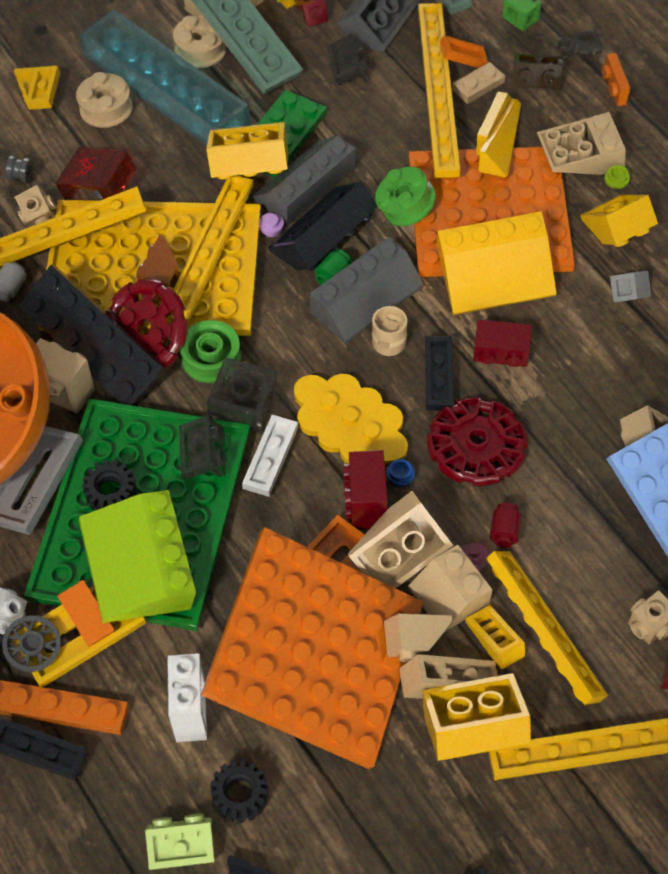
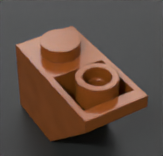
M159 235L156 242L150 245L144 264L139 265L136 278L157 279L164 282L167 288L172 287L174 289L180 276L178 263L164 236Z

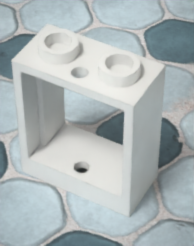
M200 654L168 656V710L176 742L207 740L206 697L201 696L205 677Z

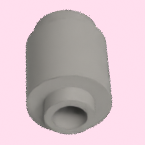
M15 262L4 263L0 269V300L3 302L13 299L27 279L25 269L20 264Z

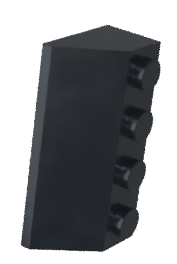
M362 181L336 186L275 240L268 249L297 271L307 269L312 271L322 262L321 259L325 255L338 249V243L342 239H347L355 233L356 230L354 228L357 225L369 220L372 217L371 212L378 206Z

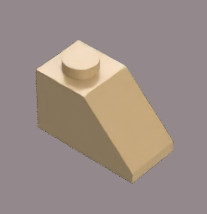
M396 614L385 620L387 657H399L400 662H408L417 654L429 651L452 623V615Z

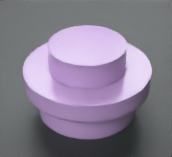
M267 213L260 217L259 230L265 236L275 237L281 233L284 221L280 215Z

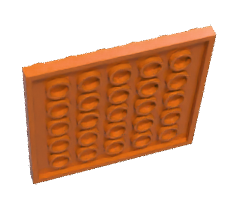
M542 147L513 148L507 177L479 172L480 156L476 155V149L458 150L460 177L434 178L432 151H409V167H416L422 170L427 177V181L433 185L436 191V201L433 208L422 220L414 224L417 272L420 277L444 276L436 245L438 231L542 211L548 235L553 272H574L575 263L562 173L552 172Z
M264 527L256 542L201 696L367 769H371L375 765L400 682L399 669L405 665V662H400L399 657H387L384 621L396 614H420L423 601Z

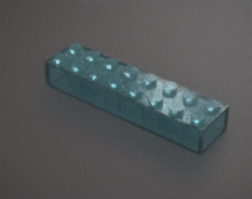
M112 10L79 34L83 56L106 73L122 77L128 83L129 89L204 145L207 146L210 130L250 126L249 105L116 10Z

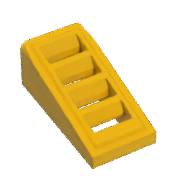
M491 605L465 618L467 625L501 670L524 658L525 642ZM491 618L492 622L483 627L480 626V624ZM498 628L497 631H495L494 633L488 635V633H490V632H492L493 630H495V629ZM503 638H505L504 641H502V642L496 644V642H498V641L502 640Z

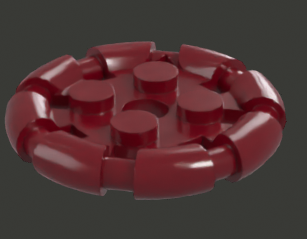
M143 278L138 279L137 283L134 284L129 282L115 293L111 299L113 303L110 309L106 308L105 312L151 355L154 354V358L167 369L179 357L178 352L181 346L185 345L187 339L188 319H185L184 311L186 308L184 303L172 287L167 288L165 283L160 280ZM139 293L142 294L143 300H140V301H139V297H138V294H139ZM161 296L162 302L161 304H158L157 302ZM122 307L126 308L125 310H123V311L121 312V314H119L120 311H121V309H122ZM148 320L150 323V330L145 335L143 332V324ZM167 337L171 340L169 347L164 345Z
M473 397L457 400L454 406H446L436 414L429 426L431 433L427 435V448L432 461L438 463V470L445 476L461 484L462 481L473 483V486L481 487L500 483L501 478L505 476L511 477L520 468L526 457L524 450L528 448V438L523 423L515 418L516 414L510 408L494 400L488 402L483 401L482 398ZM479 411L489 413V417L478 416ZM445 431L451 432L450 436L443 435L442 433ZM475 435L481 436L485 439V442L475 444L470 438ZM505 444L512 445L513 449L505 448ZM452 451L454 456L447 458L445 454ZM498 461L500 467L495 469L492 463ZM465 467H468L469 469H476V471H467L465 470Z

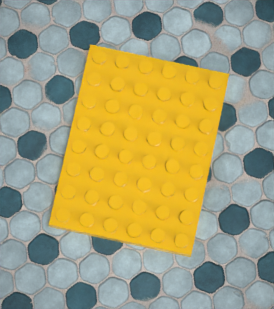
M58 200L55 217L97 201ZM143 202L146 212L50 247L46 270L50 265L58 267L99 307L106 311V308L110 309L113 303L111 299L120 288L129 282L137 283V269L140 264H144L150 245L156 242L159 235L164 236L178 263L180 275L215 203ZM260 204L244 205L188 323V328L201 321L215 320L231 326L238 336H251L261 217ZM139 293V294H138V297H139V301H140V300H143V298H142V294ZM161 297L157 302L158 304H161L162 302ZM122 307V309H121V311H120L119 314H121V312H122L123 310H125L126 308ZM148 320L143 324L144 333H148L150 330ZM37 324L39 331H44V330Z

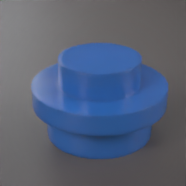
M397 459L388 466L386 476L392 485L404 487L413 481L415 470L407 460Z

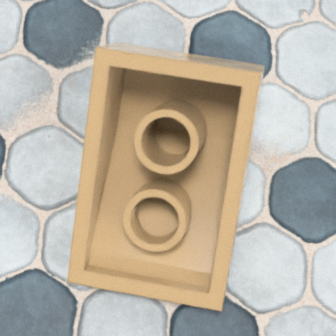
M411 491L380 517L348 553V556L362 573L393 588H397L427 566L434 558L451 548L453 544L414 492Z

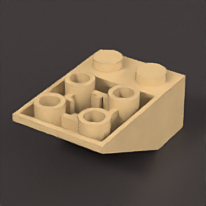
M610 112L537 132L552 172L602 175L613 165L625 167L626 149Z

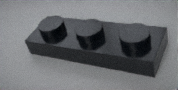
M425 336L426 410L440 411L446 406H454L452 336Z
M2 718L0 722V754L76 781L89 753L87 748Z

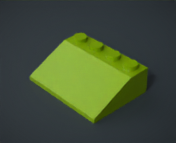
M169 490L139 494L79 517L102 623L191 610L196 590Z

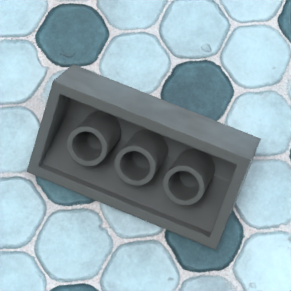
M354 0L337 24L352 42L378 52H383L420 0Z
M339 136L321 139L293 161L287 170L280 172L251 196V200L256 204H260L268 213L280 215L283 218L284 224L289 226L356 169V148Z
M388 237L310 292V312L346 344L372 325L373 315L378 309L385 306L397 307L422 289L424 284L407 252Z

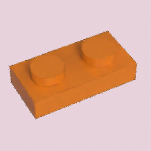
M617 53L607 54L605 65L602 66L603 79H607L609 94L611 97H614L617 106L627 105L630 91L629 83Z

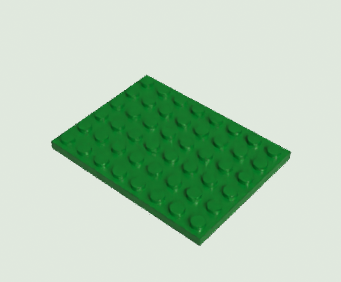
M89 399L78 430V434L83 439V442L63 476L24 593L25 600L60 606L62 603L57 596L82 580H84L88 588L94 585L79 517L96 511V509L92 510L89 504H87L82 484H84L83 477L84 475L88 476L87 470L89 468L95 471L94 464L99 462L100 466H104V461L109 460V464L112 465L113 460H116L120 466L124 463L128 469H131L137 487V495L169 490L196 590L191 610L143 618L148 623L198 631L249 440L250 425ZM109 481L100 486L99 492L103 495H111L119 491L121 485L116 481Z

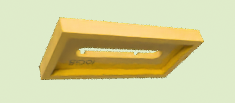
M93 585L92 587L89 588V590L91 591L92 595L94 596V598H95L96 601H97L96 593H95V589H94V585ZM63 605L42 616L54 624L60 636L76 628ZM140 617L110 622L115 632L91 647H88L80 635L60 647L56 660L49 667L38 672H32L39 686L45 687L145 625V619ZM34 622L32 631L40 633L43 624ZM24 627L17 633L22 636L27 632V629ZM53 632L43 636L44 643L56 640ZM13 640L15 645L19 647V640ZM43 648L41 654L47 658H50L53 652L47 653L45 651V648ZM38 656L29 658L30 666L40 665Z

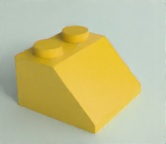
M621 194L580 215L581 220L602 244L614 245V247L627 244L629 242L628 239L633 236L637 237L650 232L649 228L658 224L649 195Z

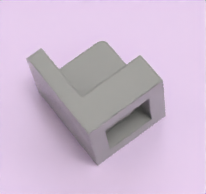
M648 271L610 276L613 302L651 297Z

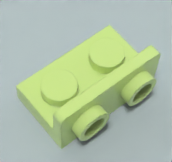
M202 813L186 815L184 821L172 822L171 817L153 819V824L148 825L145 830L149 870L215 861L211 828L212 819L204 818Z

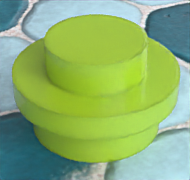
M613 165L606 171L604 180L611 188L621 189L629 184L630 175L626 167Z

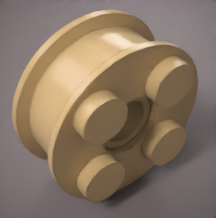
M186 16L174 28L175 55L184 65L193 68H206L217 64L224 58L226 45L204 16Z
M94 73L79 85L76 92V99L80 105L82 119L94 127L109 128L119 125L130 116L133 109L128 83L122 77L115 74Z

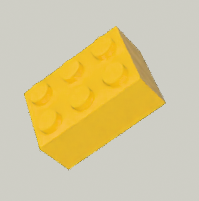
M285 122L210 130L206 149L211 178L228 179L233 175L241 174L250 177L260 172L277 174L288 169L289 150Z
M513 673L422 690L424 718L438 761L531 743L530 714Z

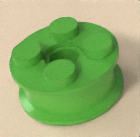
M416 167L393 169L387 174V177L380 183L376 191L375 200L377 206L385 213L387 220L391 224L409 226L422 220L431 211L436 201V191L433 185L427 181V177L422 170Z
M215 320L201 321L188 328L185 345L180 348L182 364L186 373L191 378L202 383H217L231 377L241 363L240 342L236 331L228 324Z

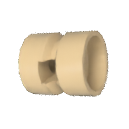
M385 306L378 309L373 315L372 345L381 355H397L406 346L408 320L403 310L394 306Z

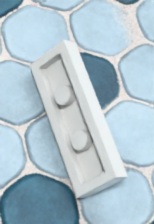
M271 415L242 482L243 489L270 497L298 430V422Z

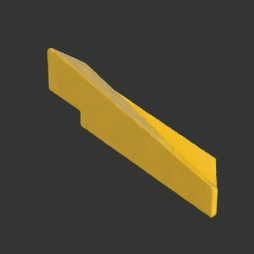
M497 93L477 134L476 155L480 156L479 172L501 177L508 176L521 108L520 101L511 98L508 93Z

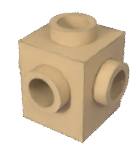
M38 185L15 196L21 209L18 211V215L24 225L34 226L55 218L54 209L57 208L55 202L50 195L46 196L45 192Z
M658 590L647 600L642 598L637 601L630 610L632 614L628 624L632 632L639 639H644L649 645L657 638L662 641L668 636V599Z

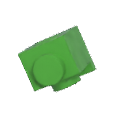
M504 0L503 18L520 30L525 31L539 20L541 8L539 0L535 2L532 0Z

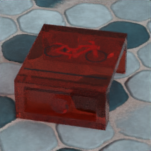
M78 147L55 184L65 200H71L77 189L97 190L101 197L105 199L124 192L137 168L127 151Z

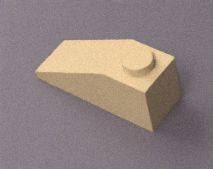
M417 654L399 669L404 698L423 699L422 690L498 676L495 661Z

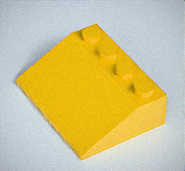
M542 211L438 231L436 245L453 316L556 296L549 241Z

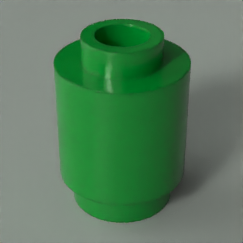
M339 249L335 252H330L314 271L316 281L322 285L352 263L350 256Z

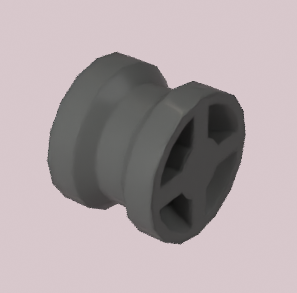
M11 155L6 164L7 179L11 181L20 179L23 183H29L33 176V160L27 157L19 159L17 156Z

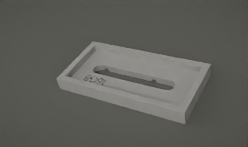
M45 426L43 435L29 459L15 474L0 484V527L31 535L83 442L79 434ZM47 451H52L22 506L18 510H14V503H17L35 472V466L39 465Z

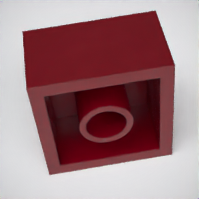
M384 450L349 452V463H343L346 520L351 519V524L356 529L368 530L387 511Z

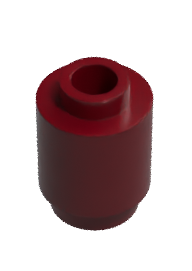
M500 503L493 511L489 538L498 547L509 548L518 543L521 513L517 505Z

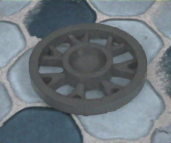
M34 615L21 617L14 621L5 631L2 641L3 652L7 661L14 668L23 672H38L49 667L56 660L61 646L60 635L54 624L46 618ZM34 622L43 624L40 633L32 631ZM21 624L27 629V632L22 636L15 630ZM53 632L56 640L44 643L43 636ZM8 639L19 640V647L8 648ZM43 648L54 651L50 658L41 654ZM22 652L26 656L20 663H17L13 657L17 653ZM38 656L40 665L30 666L29 658Z

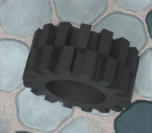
M109 460L104 461V466H100L99 462L94 464L95 471L89 468L87 470L88 476L84 475L83 492L87 504H89L92 510H98L137 495V487L131 469H128L124 463L120 466L116 460H113L112 465L109 464ZM116 481L120 483V490L114 494L103 495L99 492L100 486L106 482Z
M241 759V764H236V760L230 761V766L227 767L226 764L220 766V773L216 770L213 775L214 781L211 780L210 793L213 805L221 817L225 815L230 822H233V819H237L238 823H244L243 819L248 818L251 821L256 813L260 815L263 812L262 807H266L268 803L267 779L264 777V772L262 769L258 770L255 763L252 762L251 765H248L247 760ZM235 781H246L252 787V793L247 800L235 802L228 797V788Z

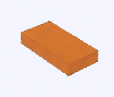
M443 36L440 40L444 59L480 68L488 63L483 46L448 36Z
M84 580L57 596L88 647L115 632L110 622L102 623L98 603Z

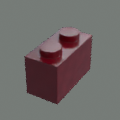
M477 320L473 361L483 364L494 363L511 367H527L532 325Z

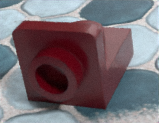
M294 0L296 8L304 15L306 26L311 27L329 20L325 0Z

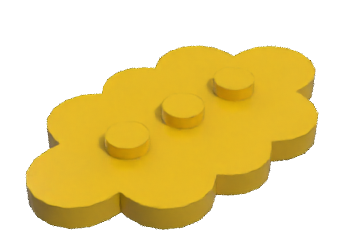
M349 374L334 375L328 381L317 375H307L296 382L294 385V398L301 407L297 416L298 426L303 433L309 436H318L319 445L323 450L333 453L340 452L341 459L345 463H349V452L384 450L385 466H389L397 459L406 458L408 443L406 438L400 433L403 426L402 412L392 404L382 403V397L377 390L361 388L359 381Z

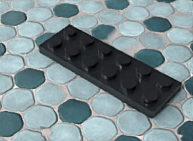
M54 265L48 267L19 305L63 349L72 353L78 352L82 354L88 361L91 375L121 404L137 406L166 369Z

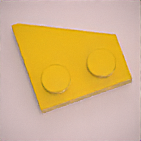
M58 66L14 69V74L29 110L52 108L61 73Z

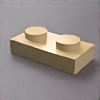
M489 62L454 82L452 90L465 103L469 104L505 83V75Z

